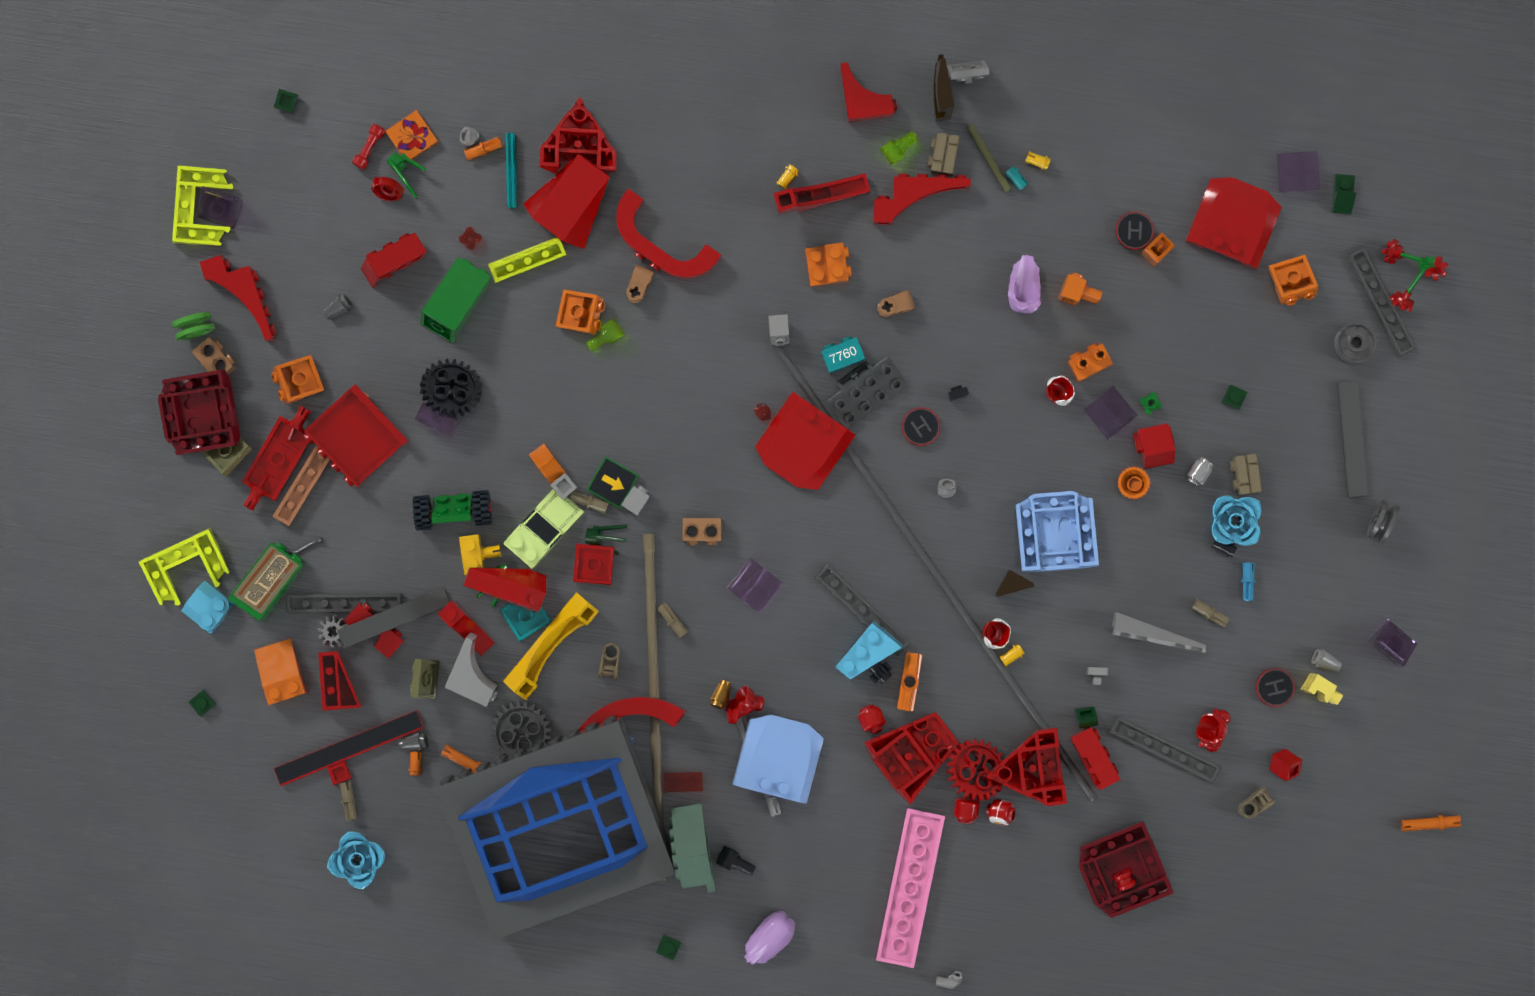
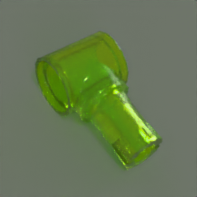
M910 131L900 140L889 141L880 151L889 163L893 165L905 155V149L916 142L918 137L913 131Z
M613 318L600 327L599 334L586 342V344L593 352L604 343H614L624 336L625 333Z

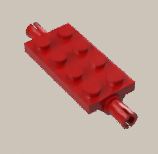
M300 405L295 417L290 421L279 416L242 480V483L251 487L250 490H252L243 506L254 511L261 496L264 497V495L274 501L277 500L309 445V442L304 437L306 433L304 432L303 424L311 413L310 410Z

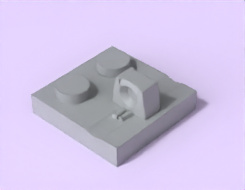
M984 60L947 65L949 77L951 80L954 79L955 82L973 83L972 77L973 79L985 78V75H989V67Z

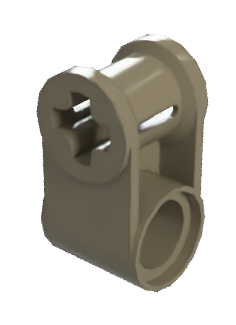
M612 642L604 646L598 678L604 676L614 678V680L618 679L621 649L617 643ZM609 646H613L617 650V654L614 657L609 656L606 652Z
M1266 786L1257 789L1251 796L1239 804L1238 813L1241 817L1254 818L1276 803L1275 799H1272L1267 793ZM1247 804L1252 807V812L1249 815L1244 813V807Z

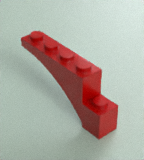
M866 173L827 183L786 189L773 193L778 214L780 215L794 210L797 213L870 193L871 191Z
M904 173L898 174V177L894 176L893 199H889V196H878V199H874L873 224L892 225L893 220L906 208L930 195L955 189H969L971 178H966V175H955V178H947V175L939 174L935 178L928 177L927 174H917V177H909V174Z
M222 255L199 262L205 280L207 282L213 281L233 293L254 316L265 341H274V335L277 332L274 324H270L268 317L271 314L268 306H264L262 299L265 298L262 288L258 287L257 281L259 277L256 269L253 270L250 266H246L229 272L231 270L228 258L225 259Z

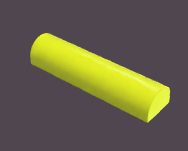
M556 237L489 263L488 266L496 283L567 254L561 239Z

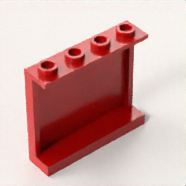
M356 384L348 389L304 430L306 440L311 445L315 442L319 447L317 451L324 459L327 456L332 461L330 465L337 473L342 471L346 477L343 479L351 487L353 485L358 487L360 483L408 441Z

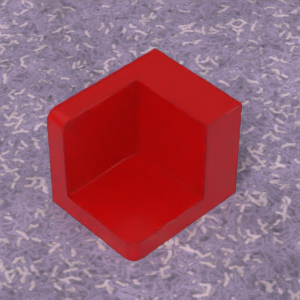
M1283 749L1272 755L1270 771L1287 782L1300 775L1303 760L1289 750Z

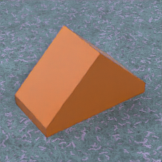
M1161 232L1141 254L1155 266L1175 245Z
M542 444L529 454L550 484L566 473L545 444Z

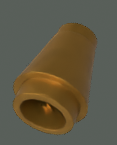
M720 680L710 698L711 706L722 710L725 709V706H728L730 682Z

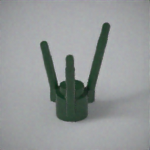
M612 525L593 526V529L587 528L585 543L601 545L598 543H601L602 540L627 542L625 538L604 536L603 532L600 531L623 529L628 526ZM615 550L614 554L619 555V552Z

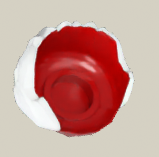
M1057 376L1052 377L1047 382L1046 394L1051 402L1060 406H1066L1074 398L1075 389L1068 378Z
M995 618L993 621L987 622L983 627V639L988 648L1000 649L1009 642L1011 628L1004 620Z

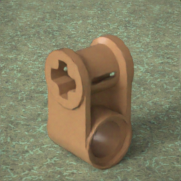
M639 265L635 266L626 290L627 299L631 303L642 301L652 281L654 271ZM636 289L638 290L639 296L636 295L634 298L632 297L631 291L634 292Z
M910 290L884 298L877 307V311L882 317H889L915 309ZM884 303H886L887 306H891L889 312L882 309Z

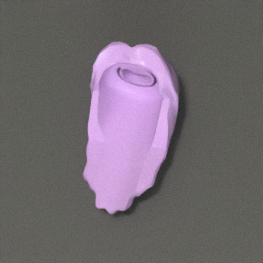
M1028 254L1026 256L1022 255L1020 261L1013 265L1008 289V300L1011 309L1017 313L1025 314L1034 313L1038 310L1042 301L1040 268L1034 262L1033 256Z
M784 911L773 912L765 917L745 944L746 955L744 958L747 960L746 962L754 965L755 963H766L769 959L774 958L778 952L790 943L795 932L794 920L788 918Z

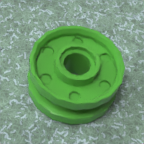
M196 313L173 321L171 323L172 328L182 329V331L175 334L176 340H188L214 331V324L204 323L212 318L211 313Z

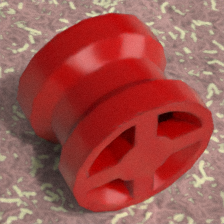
M1125 869L1113 875L1114 881L1118 883L1117 888L1119 891L1127 890L1137 884L1135 879H1132L1131 869Z

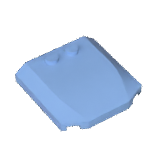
M1074 491L1033 494L1021 503L1016 504L1022 572L1059 571L1099 566L1092 498L1084 497Z
M769 714L749 719L732 785L807 804L824 738L808 724Z

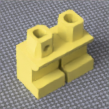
M1310 673L1301 687V690L1308 694L1314 695L1318 693L1317 698L1320 702L1338 705L1343 697L1341 693L1336 691V685L1319 674Z

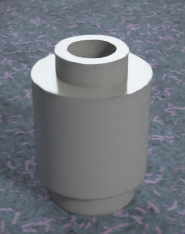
M1203 457L1196 460L1187 473L1188 481L1196 487L1198 485L1203 486L1213 471L1214 465Z

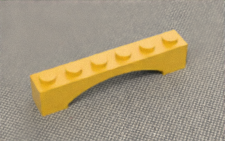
M576 592L503 682L513 692L527 700L538 686L536 684L538 676L554 649L574 630L583 625L587 626L599 610Z

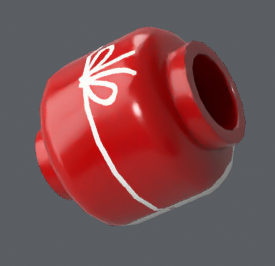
M995 799L991 804H988L986 815H989L991 823L1007 826L1013 823L1016 816V808H1014L1010 801Z

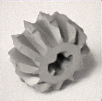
M337 615L333 616V620L327 616V623L320 621L324 628H317L318 632H323L322 635L318 636V639L325 638L322 643L323 645H327L330 641V648H334L335 643L338 647H341L339 635L331 636L330 628L336 627L337 632V630L349 625L345 624L342 626L344 618L338 621Z

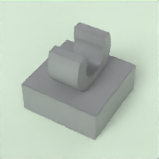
M566 473L550 485L562 500L577 489Z
M1087 667L1086 675H1093V685H1101V675L1108 676V668Z

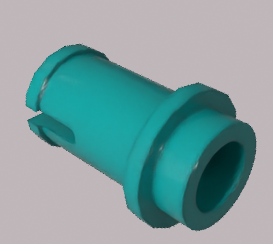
M1013 166L1005 173L1007 178H1010L1020 191L1028 182L1018 171L1019 168Z

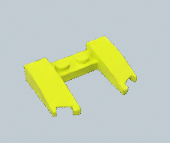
M178 165L173 243L222 245L219 240L224 232L229 233L230 227L193 224L196 188L233 190L232 183L227 184L224 177L227 170Z
M211 528L139 561L160 605H163V600H175V605L181 604L167 569L197 555H200L215 587L221 584L218 580L224 572L229 574V568Z

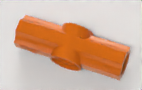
M906 652L897 709L914 711L922 654ZM908 676H912L915 679V684L912 687H907L904 683L905 678Z

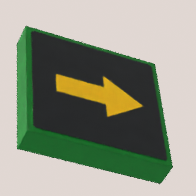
M605 456L587 490L614 506L621 508L623 501L631 491L639 475Z

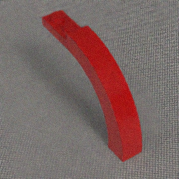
M626 698L599 709L579 729L580 731L585 730L587 725L594 722L601 724L605 721V718L613 715L623 717L634 714L656 717L672 727H676L687 710L660 698Z

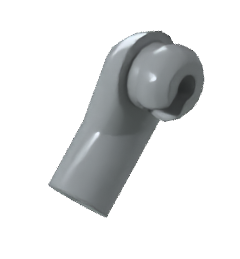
M955 971L948 978L937 976L935 986L953 989L963 981V974L960 971Z

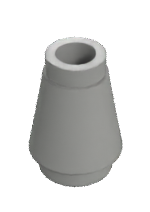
M1317 649L1312 656L1311 662L1315 664V667L1338 672L1342 666V662L1324 649Z

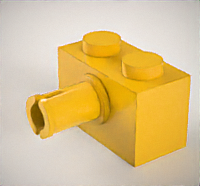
M479 534L459 537L464 575H467L469 568H485L484 561L487 558L502 557L501 552H493L501 550L500 545L483 547Z

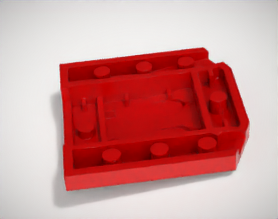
M1236 178L1210 179L1185 242L1200 248L1209 249L1257 270L1282 207L1268 191Z
M792 392L755 448L765 466L794 486L819 490L856 434L795 392Z

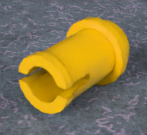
M1029 151L1025 163L1040 167L1041 170H1047L1051 159L1047 155L1044 157Z
M791 164L785 167V172L776 182L784 189H787L794 177L798 176L799 170Z
M1019 644L1013 645V648L1000 656V659L1007 667L1019 657L1023 658L1022 655L1025 653Z

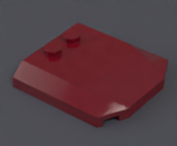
M225 369L162 380L163 389L158 397L165 439L173 445L176 455L239 445L241 435L230 377Z
M1144 821L1081 846L1079 868L1094 904L1102 909L1110 918L1174 893ZM1125 869H1131L1132 879H1135L1137 884L1127 890L1119 891L1117 888L1118 883L1114 881L1113 875Z

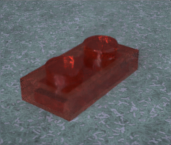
M702 772L664 773V793L703 791Z

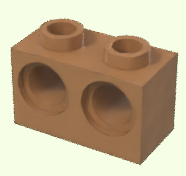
M208 337L192 350V353L207 372L218 370L217 364L220 361L225 362V371L228 375L236 369L233 365L235 360L229 353L225 355L221 350L223 345L217 338L214 340ZM212 346L214 352L212 355L207 356L205 350L207 347Z
M683 518V542H687V545H698V542H706V545H717V542H721V518ZM691 526L698 529V534L695 537L687 535V530ZM710 526L717 529V534L714 537H709L706 534V530Z

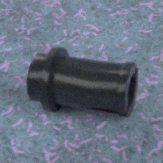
M1214 541L1211 547L1226 554V557H1233L1237 549L1234 543L1221 544L1217 541Z

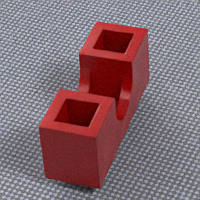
M359 602L344 619V622L351 625L374 615L372 613L373 609L367 603L361 604ZM396 628L383 632L374 643V647L389 659L402 644L403 634Z

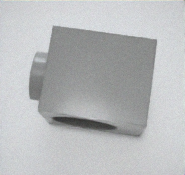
M788 314L768 316L770 344L776 346L790 344Z
M640 485L638 488L633 486L621 506L639 516L650 499V496L647 495L649 491Z

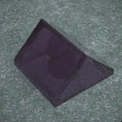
M202 186L198 218L234 229L244 201L239 197Z
M1114 386L1084 409L1107 440L1138 416Z
M1389 619L1385 621L1368 641L1398 667L1406 665L1417 646L1414 640Z

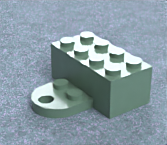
M702 804L671 808L672 816L668 817L670 828H673L670 829L671 841H673L671 842L672 853L674 854L672 855L673 865L675 868H678L675 870L676 880L681 881L682 889L706 885L708 893L716 892Z

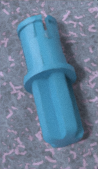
M1242 563L1243 576L1241 583H1243V600L1253 601L1254 583H1256L1254 576L1255 563Z

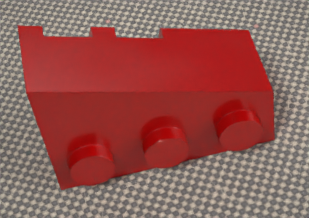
M415 232L411 235L406 233L394 244L389 242L382 247V250L378 252L374 250L368 253L361 271L371 287L374 288L379 280L385 277L388 279L396 271L405 269L422 259L427 251Z
M338 651L318 653L322 711L360 708L361 705Z
M1088 727L1069 737L1096 789L1102 790L1121 780L1118 776L1119 771L1116 765L1111 763L1108 758L1110 754L1106 746L1102 747L1099 741L1101 737L1097 729L1093 730L1092 727Z

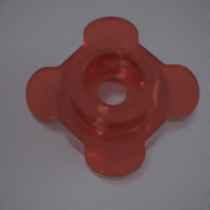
M467 227L463 235L459 236L460 243L467 245L469 250H473L475 244L482 240V236L475 233L472 227Z
M760 402L756 405L757 407L754 409V412L760 420L764 421L772 418L771 410L766 404Z

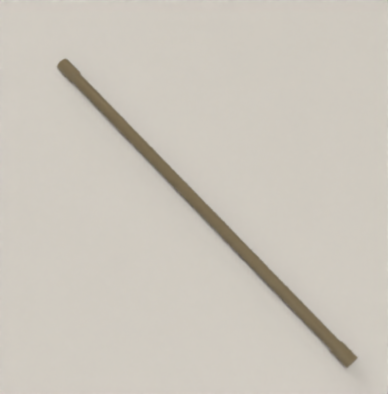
M643 534L650 697L659 698L654 561L655 534ZM650 716L653 801L664 828L660 719Z

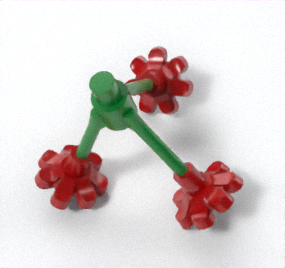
M1393 239L1392 242L1388 241V249L1384 248L1382 250V254L1387 255L1384 261L1389 264H1395L1397 259L1404 257L1417 261L1420 269L1408 290H1405L1403 294L1397 291L1390 296L1395 307L1399 306L1401 310L1406 309L1408 312H1411L1414 301L1409 298L1423 274L1426 278L1432 276L1434 281H1438L1439 275L1442 277L1447 275L1444 269L1448 267V263L1442 262L1443 257L1441 256L1435 259L1432 256L1423 258L1406 254L1402 251L1403 247L1399 244V241Z

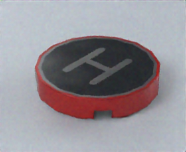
M1129 212L1118 221L1115 229L1116 238L1126 249H1142L1153 238V223L1143 213Z
M916 408L905 416L902 422V431L910 443L925 446L937 438L940 432V422L932 410Z
M1278 668L1264 671L1256 682V693L1259 699L1272 707L1288 703L1295 691V684L1291 675Z

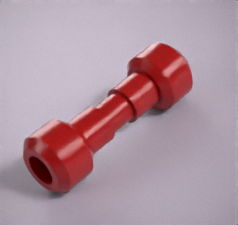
M377 124L371 125L367 142L360 153L354 156L352 160L353 165L360 169L367 167L370 151L375 146L377 140L383 137L385 133L384 128Z

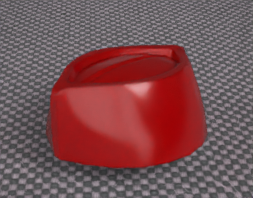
M375 177L371 186L372 192L376 197L391 202L401 199L404 188L396 180L389 177Z

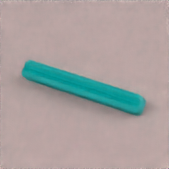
M506 133L507 207L517 208L516 134Z

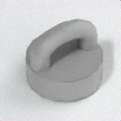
M464 127L460 133V142L466 146H475L479 141L478 130L473 127Z
M945 478L938 482L937 490L939 496L948 498L955 495L957 484L954 480Z

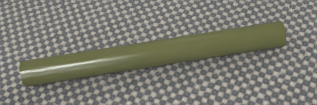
M974 124L967 126L968 131L1005 193L1012 189Z

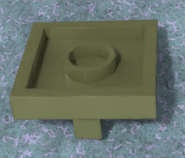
M240 437L239 445L205 450L202 454L222 475L227 477L252 448Z
M415 659L412 666L413 680L410 685L412 698L435 699L439 670L438 660Z

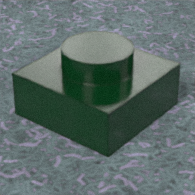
M279 89L274 108L293 114L299 95Z
M1230 384L1221 402L1240 410L1248 392Z
M205 690L199 692L188 702L200 717L216 705Z
M1095 707L1075 709L1079 729L1098 726Z
M664 934L656 953L674 960L681 942Z

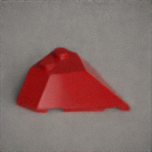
M579 97L575 105L552 131L549 138L541 145L539 167L557 174L578 154H581L606 174L616 172V151L611 147L602 129L584 106L581 97Z
M1057 727L1037 730L985 777L997 781L1029 798H1033L1046 806L1067 804L1059 755L1060 746Z

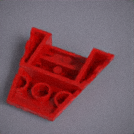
M578 154L523 205L532 219L559 239L585 249L610 176L581 154Z
M935 712L866 741L864 744L872 761L893 789L911 805L959 742Z

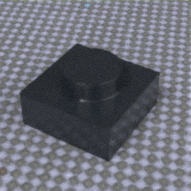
M961 385L950 388L951 392L947 394L949 401L969 395L967 387L962 388Z

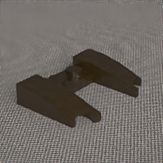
M943 54L938 55L935 65V122L950 120L955 107L946 59Z

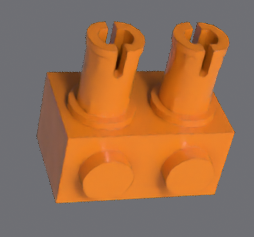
M1073 272L1072 275L1068 274L1065 278L1057 300L1076 306L1081 299L1097 304L1103 292L1087 286V280L1083 279L1084 276Z
M1096 342L1086 347L1088 351L1082 354L1078 351L1069 356L1071 360L1067 364L1077 383L1113 364L1103 343L1098 345Z

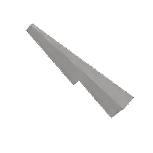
M1114 612L1112 635L1197 652H1206V645Z

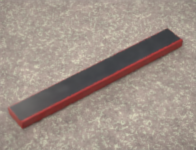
M416 710L274 768L280 786H283L421 730L424 726Z

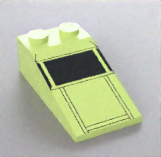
M552 489L503 544L531 569H534L584 511L568 497L562 500Z

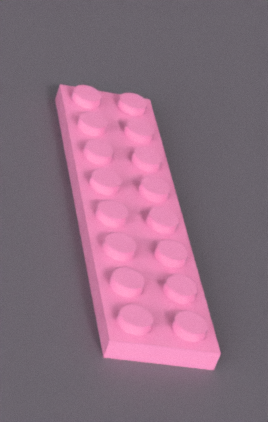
M907 808L876 956L877 961L914 968L945 819L943 815Z

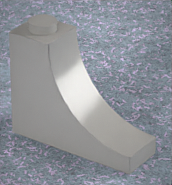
M470 632L465 638L445 688L487 707L497 697L498 692L495 690L498 684L488 679L479 668L474 650L477 635Z

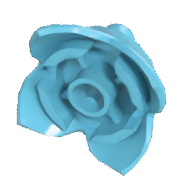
M1222 496L1217 498L1212 509L1214 521L1211 529L1215 541L1221 544L1237 543L1244 546L1257 543L1261 534L1257 523L1262 512L1260 501L1251 497L1235 499L1232 496ZM1232 517H1239L1240 520L1238 522L1240 524L1238 526L1236 524L1232 525Z
M349 831L340 839L339 849L329 857L327 869L336 877L346 878L352 887L365 889L372 883L376 870L383 865L385 852L379 844L368 841L364 835ZM356 854L362 857L360 865H357V862H353Z

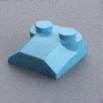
M204 581L191 595L181 611L202 629L213 634L235 604L207 581Z

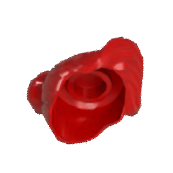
M746 685L740 688L734 699L729 700V704L726 706L728 723L735 724L739 717L750 714L754 710L762 711L765 704L764 698L760 695H755Z

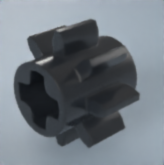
M878 662L869 670L872 674L869 678L875 684L878 681L883 684L892 676L889 672L892 668L887 662L883 664Z

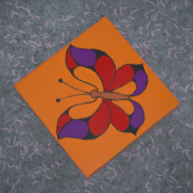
M417 110L385 131L400 154L405 153L412 160L438 143V140Z

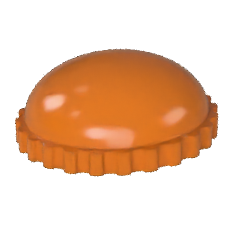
M1129 467L1119 475L1118 488L1126 498L1128 497L1133 500L1143 498L1149 492L1150 478L1142 468Z

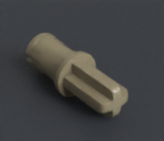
M576 490L572 492L570 498L571 501L586 506V509L591 508L603 514L606 513L609 506L608 502L594 498V495L589 496Z
M1199 599L1195 601L1191 608L1206 617V620L1209 619L1221 627H1225L1229 622V618L1215 610L1214 606L1210 607Z
M666 602L658 607V611L667 621L666 625H670L678 639L689 632L678 619L679 615L676 616Z
M352 782L340 783L343 800L341 803L344 806L345 818L347 821L357 819L354 802L356 798L354 799Z

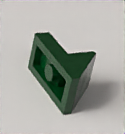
M1335 174L1332 213H1352L1356 192H1354V175Z

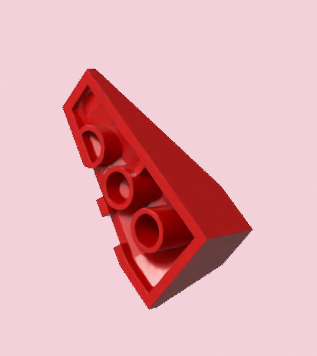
M469 568L463 586L532 612H540L546 594V575L531 569Z

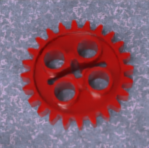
M973 739L971 743L969 740H966L964 745L960 743L957 746L958 749L954 748L952 750L953 754L948 756L949 760H951L946 763V766L951 768L946 771L947 774H951L948 781L954 782L951 788L958 787L957 794L964 793V799L970 795V801H973L976 797L978 802L982 801L983 797L987 801L990 799V796L994 797L997 795L996 792L1002 790L1000 786H1004L997 781L985 777L991 771L986 767V762L992 765L993 770L1004 760L1000 759V756L1003 754L1002 752L996 753L997 746L993 749L990 748L991 742L984 745L983 739L978 744L976 739ZM969 754L975 756V761L970 760ZM983 755L984 759L983 762L980 764L981 757ZM962 770L967 772L968 778L962 776ZM973 776H974V780H973V782H972V785H970V781H971V779H972ZM979 779L984 781L985 787L979 784Z

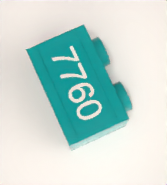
M852 336L842 339V343L838 345L831 343L823 347L824 350L821 351V355L829 374L865 360L857 337L852 338Z

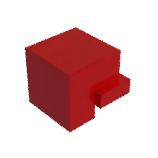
M1168 423L1138 429V433H1133L1132 437L1137 454L1141 453L1144 470L1175 462V441Z

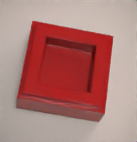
M346 761L327 768L333 786L352 779Z

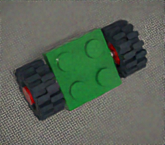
M473 491V494L461 493L452 496L440 495L433 497V507L429 495L413 496V519L416 531L431 530L432 525L435 523L471 521L472 513L476 526L491 525L492 511L489 491Z

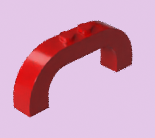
M630 189L626 190L619 202L616 219L623 240L635 251L634 255L642 261L646 259L651 262L649 266L657 272L662 270L666 274L679 279L698 278L707 274L716 266L722 255L707 244H705L695 258L688 261H679L640 235L635 228L634 220L636 213L644 203V199Z

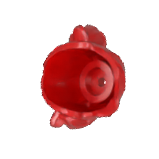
M1216 708L1213 713L1204 714L1200 718L1196 728V735L1201 740L1198 745L1199 747L1204 746L1210 752H1215L1221 747V742L1225 739L1228 732L1227 725L1231 720L1230 714L1226 710H1218Z

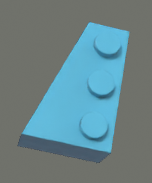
M873 621L837 664L836 668L849 679H852L901 649L903 644Z

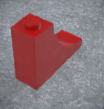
M848 62L840 64L848 123L894 116V111H897L896 99H892V94H877L865 89L853 77Z
M451 600L437 613L464 640L470 632L477 635L474 650L480 656L495 644L457 601Z

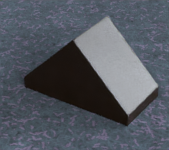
M1008 570L995 595L999 597L1035 586L1028 579Z

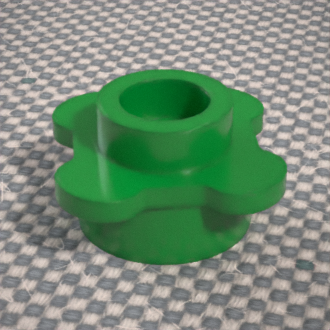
M1151 392L1149 396L1140 399V404L1143 405L1145 413L1148 415L1152 414L1154 410L1162 408V403L1158 401L1155 392Z

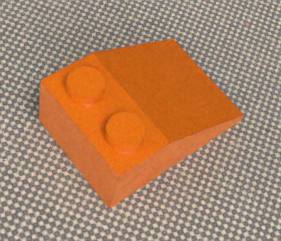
M292 638L254 650L268 705L309 693Z

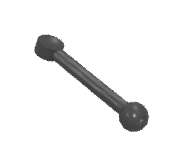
M318 536L315 541L294 552L288 553L290 555L293 553L299 554L315 544H321L323 538Z

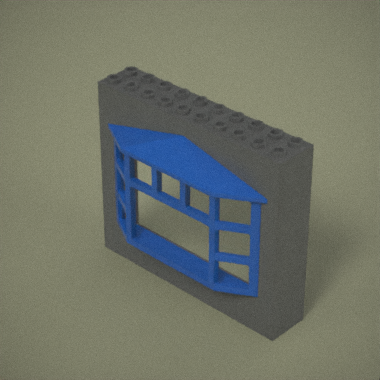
M616 715L607 717L601 724H598V722L587 725L585 730L574 729L566 737L562 738V735L555 736L548 741L549 743L544 744L543 741L532 745L533 747L530 750L526 751L525 748L517 750L511 757L504 755L497 758L492 764L488 761L478 765L479 767L476 770L472 771L471 768L461 771L457 777L449 775L439 781L440 784L436 787L437 793L493 940L675 875V870L678 868H675L673 865L672 849L622 716L616 717ZM609 769L617 790L594 799L587 778ZM581 781L588 802L565 810L558 789ZM551 792L559 813L536 821L528 800ZM619 796L627 818L605 827L597 806ZM522 803L529 824L506 831L499 810ZM591 809L609 857L527 886L509 838L578 812ZM492 813L500 835L481 839L474 818ZM630 824L637 845L615 854L608 833ZM503 841L511 862L492 866L484 845ZM513 868L521 889L503 894L495 873Z

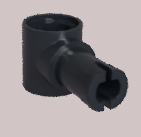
M725 845L715 862L730 871L731 869H738L750 876L756 868L755 865L741 859L739 852Z

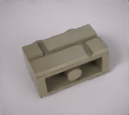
M937 133L936 138L932 137L931 149H934L933 156H929L927 166L931 168L930 173L953 176L960 136Z
M1257 454L1232 457L1230 470L1231 473L1235 474V480L1232 481L1234 492H1237L1238 495L1263 492Z

